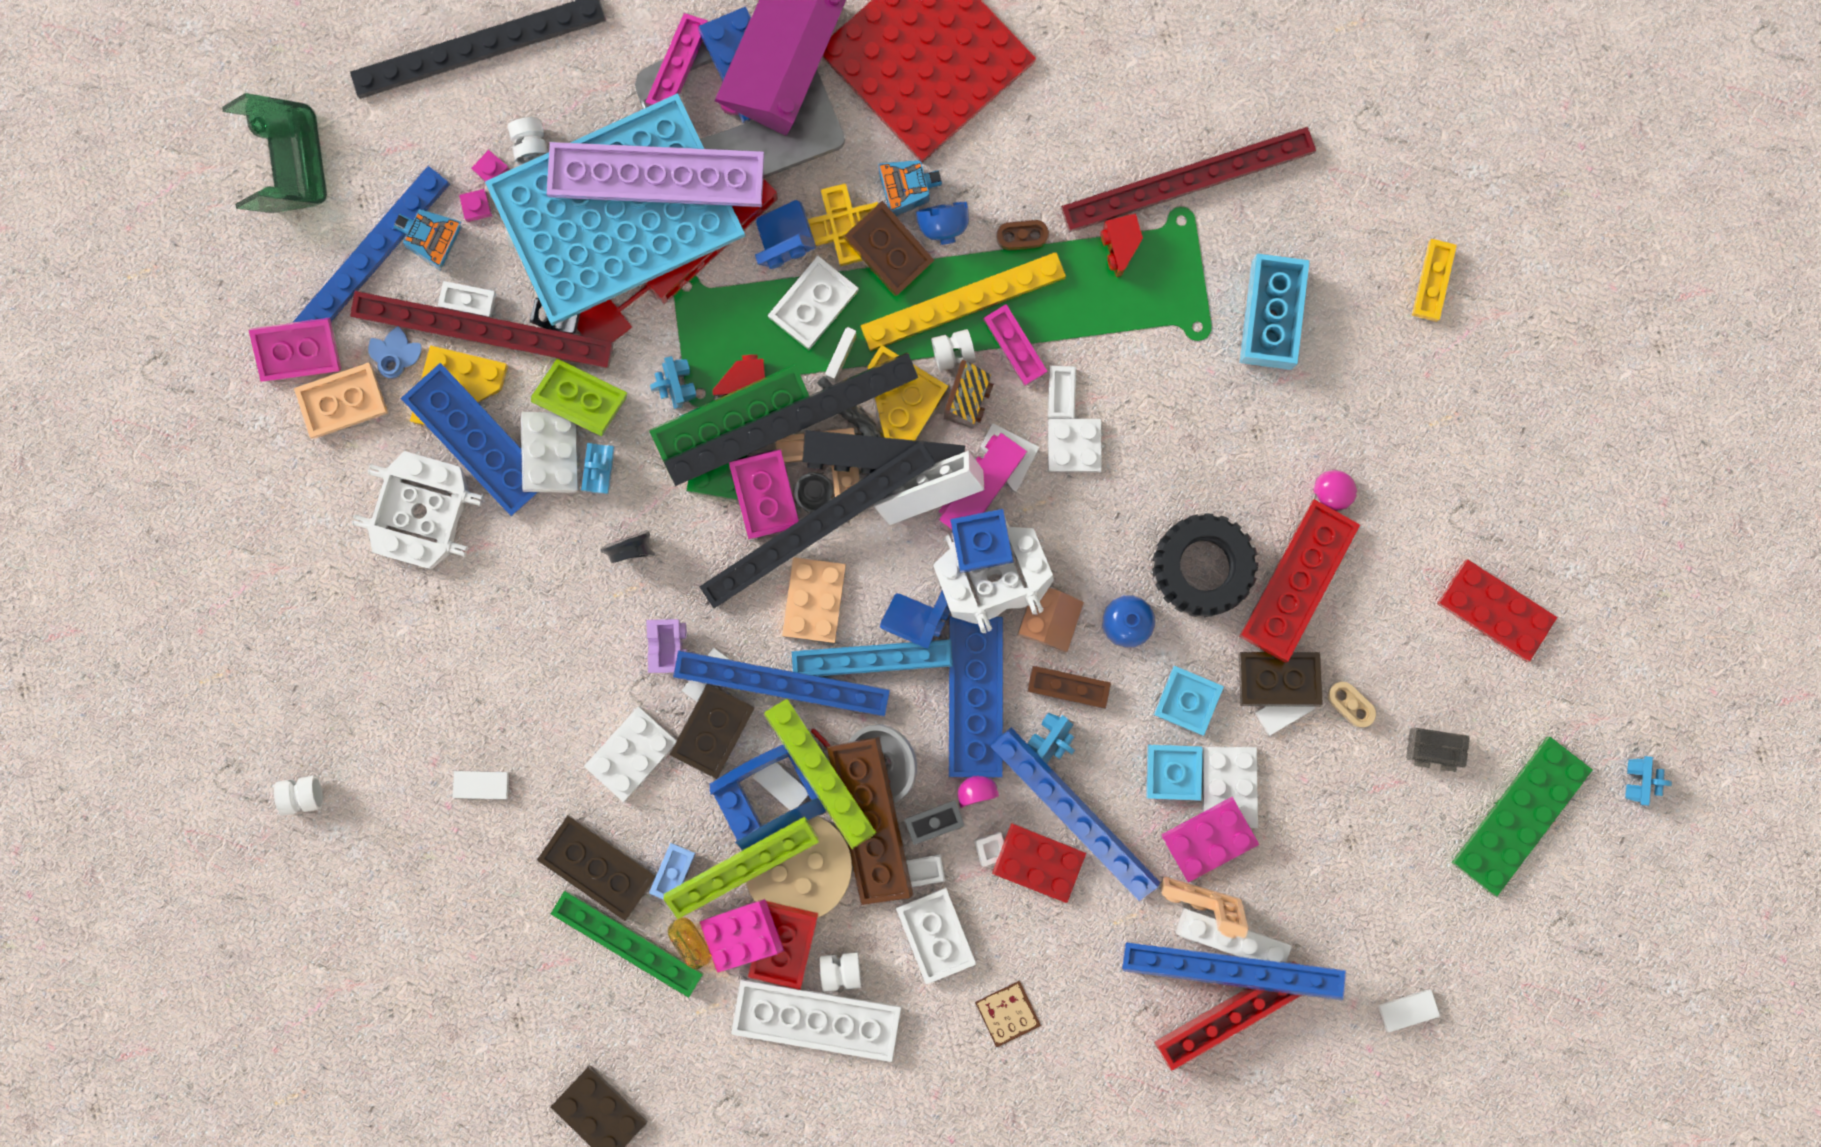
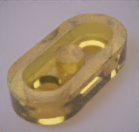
M685 917L673 921L668 927V936L685 963L692 969H700L707 965L711 960V953L707 943L693 922Z

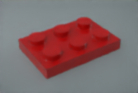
M1011 823L992 874L1068 903L1086 853Z
M766 901L784 951L751 962L748 978L801 990L818 913Z

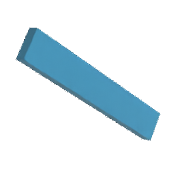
M951 639L931 641L928 649L913 642L791 651L793 672L814 676L953 666Z

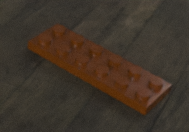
M880 737L828 746L827 750L831 766L876 832L874 836L853 849L848 844L861 905L911 898L914 894Z

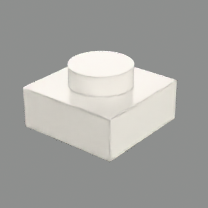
M1000 832L974 840L981 866L985 867L996 863L1004 843Z

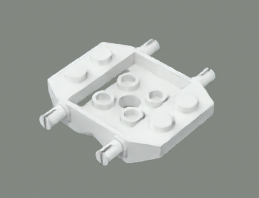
M406 451L389 467L383 468L370 464L369 468L373 470L368 469V475L383 478L384 482L373 517L369 519L355 514L353 519L363 521V523L352 520V525L367 529L372 553L427 569L434 568L451 553L463 557L466 556V552L457 549L468 551V546L454 543L457 522L466 502L481 506L482 502L478 500L483 501L484 496L471 493L468 490L461 467ZM405 479L451 492L452 495L450 497L402 483V480ZM420 504L425 505L427 509L426 515L423 518L417 519L414 516L415 507ZM388 526H391L394 528L433 538L437 540V543L417 538L414 536H410L407 534H403L400 532H396L393 530H389L387 528Z
M1006 520L1010 546L1013 549L1027 588L1023 587L1014 563L968 572L980 605H977L965 572H960L953 533H951L953 542L950 535H946L945 539L950 549L933 566L952 617L979 624L980 631L986 633L984 623L988 632L991 631L992 626L989 623V619L995 618L1008 608H1022L1030 605L1034 615L1037 614L1036 607L1039 613L1043 611L1040 600L1054 581L1034 528L1009 527ZM993 574H1000L1002 576L997 582H990L988 580Z

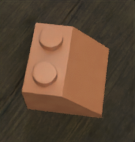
M1048 588L1040 600L1043 607L1041 613L1038 612L1036 607L1037 614L1034 615L1030 605L1026 606L1017 636L1068 652L1084 602L1061 591Z

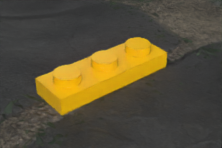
M1435 239L1429 240L1412 316L1435 322L1440 320L1457 247L1456 244Z

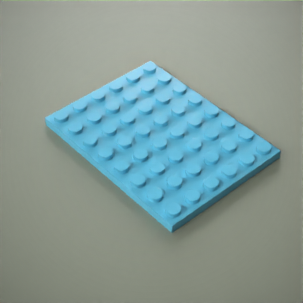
M678 93L570 142L704 149ZM549 153L485 181L552 326L746 237L732 206L548 197Z

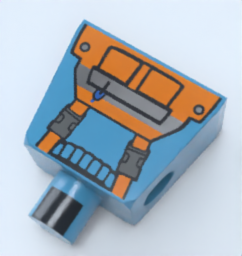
M918 160L878 164L887 206L896 217L927 204L930 200L928 189L942 185L939 170L924 173L921 161Z
M418 210L414 220L399 214L393 228L407 234L403 241L407 249L441 271L462 228V224L455 219Z

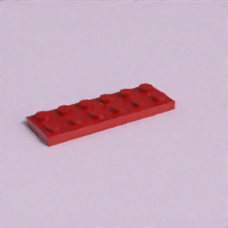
M1313 499L1239 637L1287 663L1356 535L1360 524Z

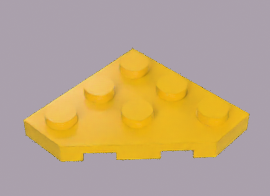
M430 345L421 379L441 363L479 403L489 396H494L502 391L508 365ZM412 411L410 421L426 426Z
M881 345L867 369L899 355ZM914 365L919 378L874 397L884 438L916 441L949 386Z

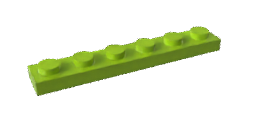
M788 699L764 712V716L850 847L853 849L874 836L875 830Z
M803 817L664 893V901L675 917L680 919L819 843V838L806 817Z

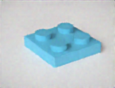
M1173 666L1153 715L1204 736L1224 686Z
M1147 745L1146 798L1201 800L1202 746Z

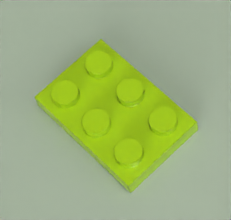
M559 359L555 360L531 395L532 403L600 436H603L627 399V392Z

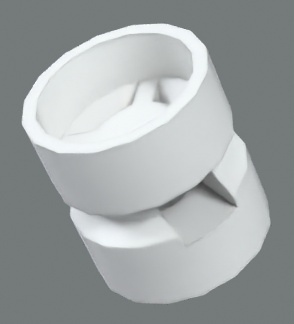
M525 117L508 124L510 139L515 143L512 149L516 163L525 164L548 153L546 141L542 139L544 137V130L541 119Z
M968 329L954 332L950 338L946 335L931 338L939 371L952 369L956 363L960 364L961 360L968 361L971 364L976 362Z
M313 775L301 777L297 783L294 779L276 782L274 799L279 814L285 816L296 814L300 809L304 812L321 809L323 806V792L319 778Z
M858 952L845 953L841 958H837L836 955L820 956L823 992L838 990L840 986H844L845 989L861 988Z

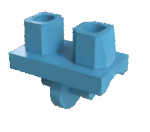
M672 356L664 358L665 362L662 363L666 380H664L662 372L655 373L656 382L650 385V389L652 392L659 391L661 399L669 397L667 389H669L673 408H682L683 403L696 398L693 383L680 386L678 377L690 374L687 359L673 361Z
M587 443L582 491L609 494L614 446Z
M1048 713L1041 724L1051 731L1047 738L1043 739L1034 734L1027 743L1046 764H1048L1053 755L1061 759L1065 751L1071 755L1075 752L1069 746L1075 738L1069 734L1073 724L1063 715L1058 717Z
M1644 756V759L1628 760L1627 774L1643 775L1642 786L1626 784L1625 799L1641 802L1640 805L1649 806L1651 785H1655L1654 795L1663 796L1664 786H1672V781L1664 780L1665 769H1656V778L1651 779L1653 757Z

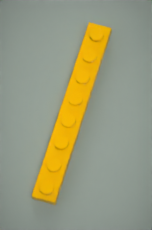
M1055 252L863 324L861 329L871 352L879 349L881 345H890L1063 280L1066 276Z

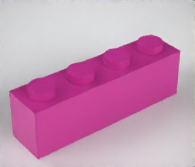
M1000 433L998 437L994 434L985 446L988 449L987 453L983 458L980 456L976 458L977 463L983 469L984 490L943 505L939 510V513L942 514L939 520L952 529L950 519L984 513L1028 451L1003 433Z

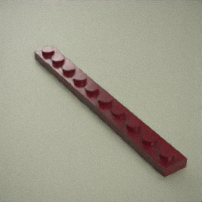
M1307 126L1061 206V211L1070 233L1312 155L1317 150Z
M359 291L354 292L350 317L607 369H609L614 345L610 341Z

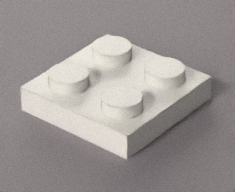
M1048 419V472L1100 473L1101 419Z

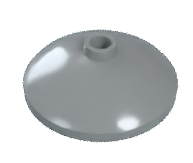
M875 724L864 727L857 731L848 742L880 737L887 774L891 781L890 788L893 802L895 803L903 799L915 784L917 777L915 752L906 737L890 726ZM887 757H889L891 765L888 764Z

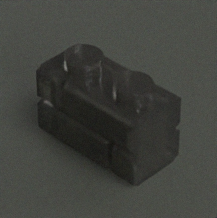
M1411 728L1406 758L1407 760L1414 761V766L1430 768L1432 763L1441 765L1440 770L1457 772V767L1465 768L1467 765L1470 737L1468 735L1429 729Z

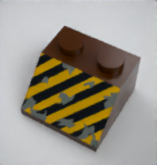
M961 360L945 407L944 419L970 428H974L975 422L981 423L986 409L981 407L984 397L989 399L994 385L989 382L991 374L968 361Z

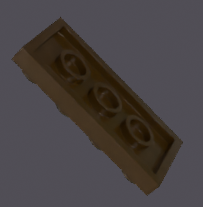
M570 815L566 816L537 859L538 862L624 921L629 918L656 878V874Z

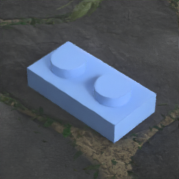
M670 843L649 894L664 900V893L683 884L696 853Z

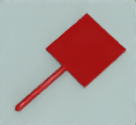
M645 286L619 307H616L612 300L609 299L581 312L577 329L585 337L610 342L616 341L632 328L621 311L650 289Z

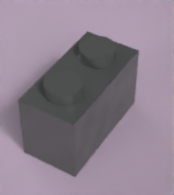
M955 800L904 818L914 845L965 826Z

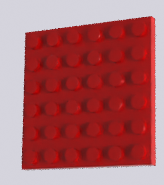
M871 0L830 37L822 56L921 163L1036 62V57L982 0Z

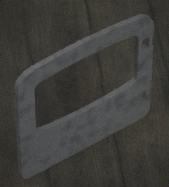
M704 42L700 46L690 71L713 62ZM664 59L644 68L636 77L635 89L643 109L647 108L646 99ZM816 70L787 136L753 120L726 131L700 138L704 149L764 152V179L840 150L845 144V137L818 70Z

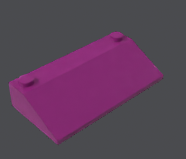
M759 0L714 101L787 136L846 0Z

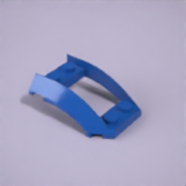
M780 745L747 761L709 784L710 795H714L737 840L735 843L742 851L803 817L810 820L826 813L825 807L784 745ZM789 757L811 801L786 812L762 826L740 782L762 769Z

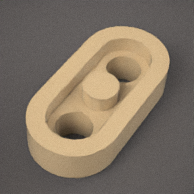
M1338 682L1329 688L1327 696L1330 704L1352 725L1367 727L1374 722L1376 718L1374 706L1351 684ZM1339 690L1345 694V698L1342 701L1337 698ZM1358 709H1361L1364 712V717L1362 719H1359L1356 716V712Z

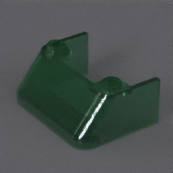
M244 93L222 107L223 112L246 116L249 130L259 138L268 139L274 187L267 186L236 203V209L278 213L315 207L326 200L327 190L317 119L314 110L309 105Z

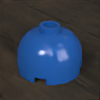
M966 201L953 202V206L942 204L916 211L921 232L930 240H940V245L956 242L955 237L963 234L968 227L969 209Z
M1123 595L1112 600L1105 608L1102 617V628L1106 637L1113 644L1124 648H1135L1144 644L1152 636L1155 628V614L1151 606L1144 599L1134 595Z

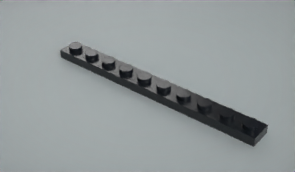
M575 0L350 71L356 94L359 99L596 25L605 22L606 18L600 0Z
M906 352L664 460V463L674 485L678 486L919 377L909 353Z
M921 440L699 586L712 607H718L936 464V461Z

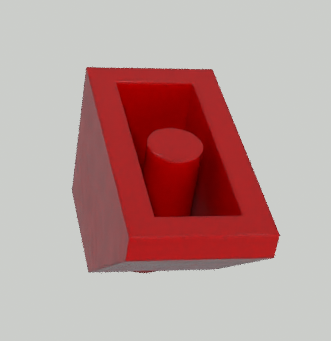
M758 354L743 355L742 360L736 361L714 387L713 396L727 395L765 378L764 360L758 359Z

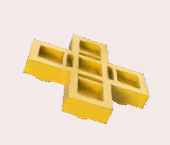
M846 183L821 189L826 215L807 219L816 246L834 242L840 267L863 261L843 236L870 212L878 202L852 208Z

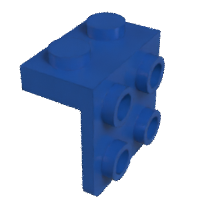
M794 200L758 217L756 220L765 249L755 254L758 265L769 267V269L779 268L785 262L803 257L807 252L816 248L801 201Z
M943 590L934 608L896 593L880 623V628L928 649L934 635L940 636L945 624L941 620L947 621L950 614Z

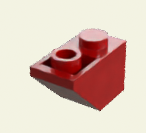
M1136 213L1107 220L1104 223L1103 230L1100 231L1102 243L1104 246L1108 245L1110 255H1107L1109 268L1111 271L1115 270L1116 277L1122 276L1143 239Z

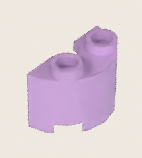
M679 619L646 620L648 673H673L678 650L687 652V649L682 647V639L687 637L686 623H681Z

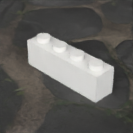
M966 451L934 464L876 502L874 507L887 523L892 525L983 491V469L971 453Z
M1183 908L1175 932L1181 937L1239 957L1286 963L1292 947L1285 942L1250 930L1247 931L1245 938L1238 936L1237 938H1229L1223 935L1221 931H1218L1216 918L1187 908Z

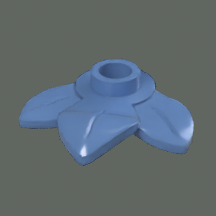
M396 327L386 336L384 341L371 338L368 351L370 357L378 363L379 372L384 377L393 379L399 377L403 373L404 368L412 366L418 361L422 346L420 343L408 344L405 333L401 328ZM390 362L396 363V367L393 370H388Z

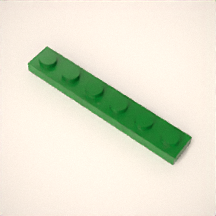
M567 890L562 893L550 913L555 918L688 998L704 974Z

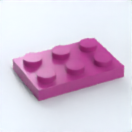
M330 318L257 327L248 330L261 382L341 370Z
M781 449L729 462L748 539L784 531L799 521Z
M1233 796L1161 834L1188 883L1259 845Z
M765 899L699 921L717 973L784 951Z

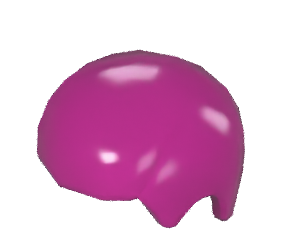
M1333 469L1323 472L1316 479L1314 493L1322 504L1335 511L1347 509L1354 503L1357 496V488L1349 474Z
M984 776L968 778L958 789L960 808L999 797L996 783Z

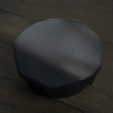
M648 530L608 543L600 549L602 553L609 556L610 563L629 558L655 556L649 545L650 533Z

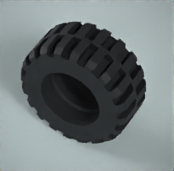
M1205 513L1200 516L1196 514L1176 523L1160 539L1157 544V550L1153 555L1154 568H1152V572L1157 580L1155 585L1158 591H1162L1164 594L1163 599L1167 603H1172L1175 606L1174 609L1179 612L1189 613V616L1212 617L1235 608L1250 594L1249 590L1255 585L1257 579L1255 578V572L1258 571L1259 563L1255 562V556L1258 554L1256 547L1252 548L1249 542L1252 540L1248 533L1244 534L1240 530L1242 527L1238 523L1232 524L1228 521L1229 518L1222 515L1215 517L1212 513ZM1198 541H1209L1223 550L1229 562V573L1221 586L1213 590H1199L1192 587L1185 580L1181 572L1180 561L1183 552L1189 545Z

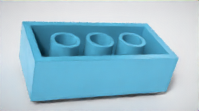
M1256 254L1251 262L1239 363L1292 370L1298 364L1310 260ZM1270 310L1275 311L1277 316L1272 315Z

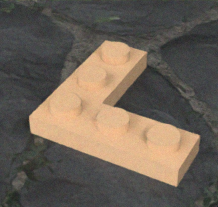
M854 428L821 431L855 435ZM805 433L789 435L776 441V450L781 449L784 463L802 462ZM831 465L835 497L860 481L858 467H850V472L834 471V465Z
M1163 877L1161 893L1167 900L1175 903H1180V901L1187 902L1198 910H1214L1218 931H1221L1223 935L1229 938H1237V936L1246 937L1248 925L1240 898Z

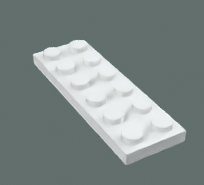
M741 979L731 1035L892 1062L901 1006Z

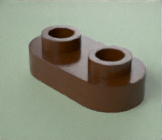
M1040 220L1006 222L998 228L996 240L998 245L1005 250L1039 248L1047 242L1049 230L1047 225ZM1038 232L1040 237L1033 239L1030 234ZM1007 234L1013 235L1014 240L1007 241L1005 240L1004 236Z

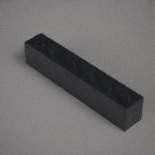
M805 430L802 462L808 463L807 468L823 469V465L827 464L834 465V471L850 472V467L861 468L860 473L871 474L920 441ZM922 441L936 463L965 452L966 445Z

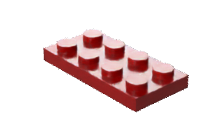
M1468 559L1463 562L1437 603L1526 662L1531 661L1558 618Z

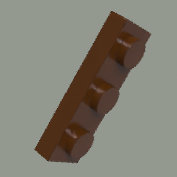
M1032 666L1027 692L1106 709L1111 682Z

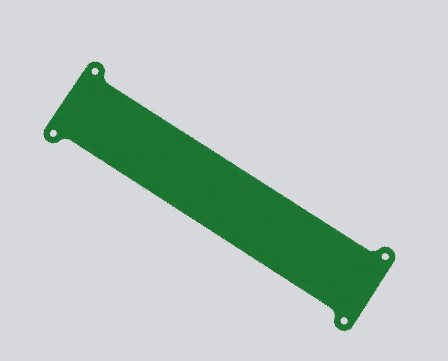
M1176 207L1170 211L1166 223L1161 228L1141 231L1143 239L1120 277H1116L1115 270L1111 271L1109 268L1107 255H1110L1108 245H1103L1101 236L1047 243L1039 248L1002 249L934 258V261L897 296L893 295L870 267L838 271L858 287L859 291L810 350L806 349L768 318L769 313L799 277L709 288L704 286L695 275L689 281L692 284L690 291H684L681 288L674 295L682 360L687 359L690 374L684 376L685 384L693 383L695 391L702 388L706 392L704 398L696 397L690 400L689 403L695 407H701L712 402L714 399V387L736 361L742 360L743 355L758 354V359L764 360L765 377L794 364L797 366L800 375L825 372L847 327L855 330L857 337L842 369L868 366L878 349L870 352L861 325L1055 252L1065 273V279L884 347L897 355L907 352L911 360L935 357L931 338L942 335L950 338L954 332L968 329L974 352L1001 348L983 319L1004 305L1008 306L1030 344L1169 325L1180 327L1191 340L1202 341L1210 335L1212 324L1195 215L1186 207ZM1178 216L1186 218L1185 225L1180 226L1177 224L1176 219ZM1195 322L1202 324L1203 328L1200 332L1193 330L1192 325Z

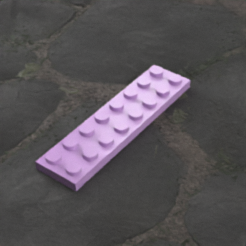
M550 142L547 196L551 198L762 207L764 152Z

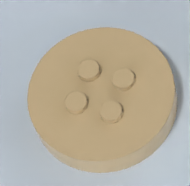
M820 816L808 820L819 838V843L747 881V888L755 902L765 899L769 902L816 912L818 917L832 910L844 896L852 874L849 847L841 832L832 823Z

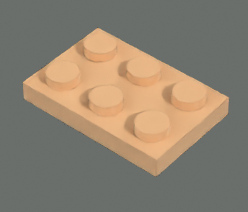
M366 363L294 388L309 437L312 439L388 414L371 363Z
M793 557L783 637L835 643L846 564Z

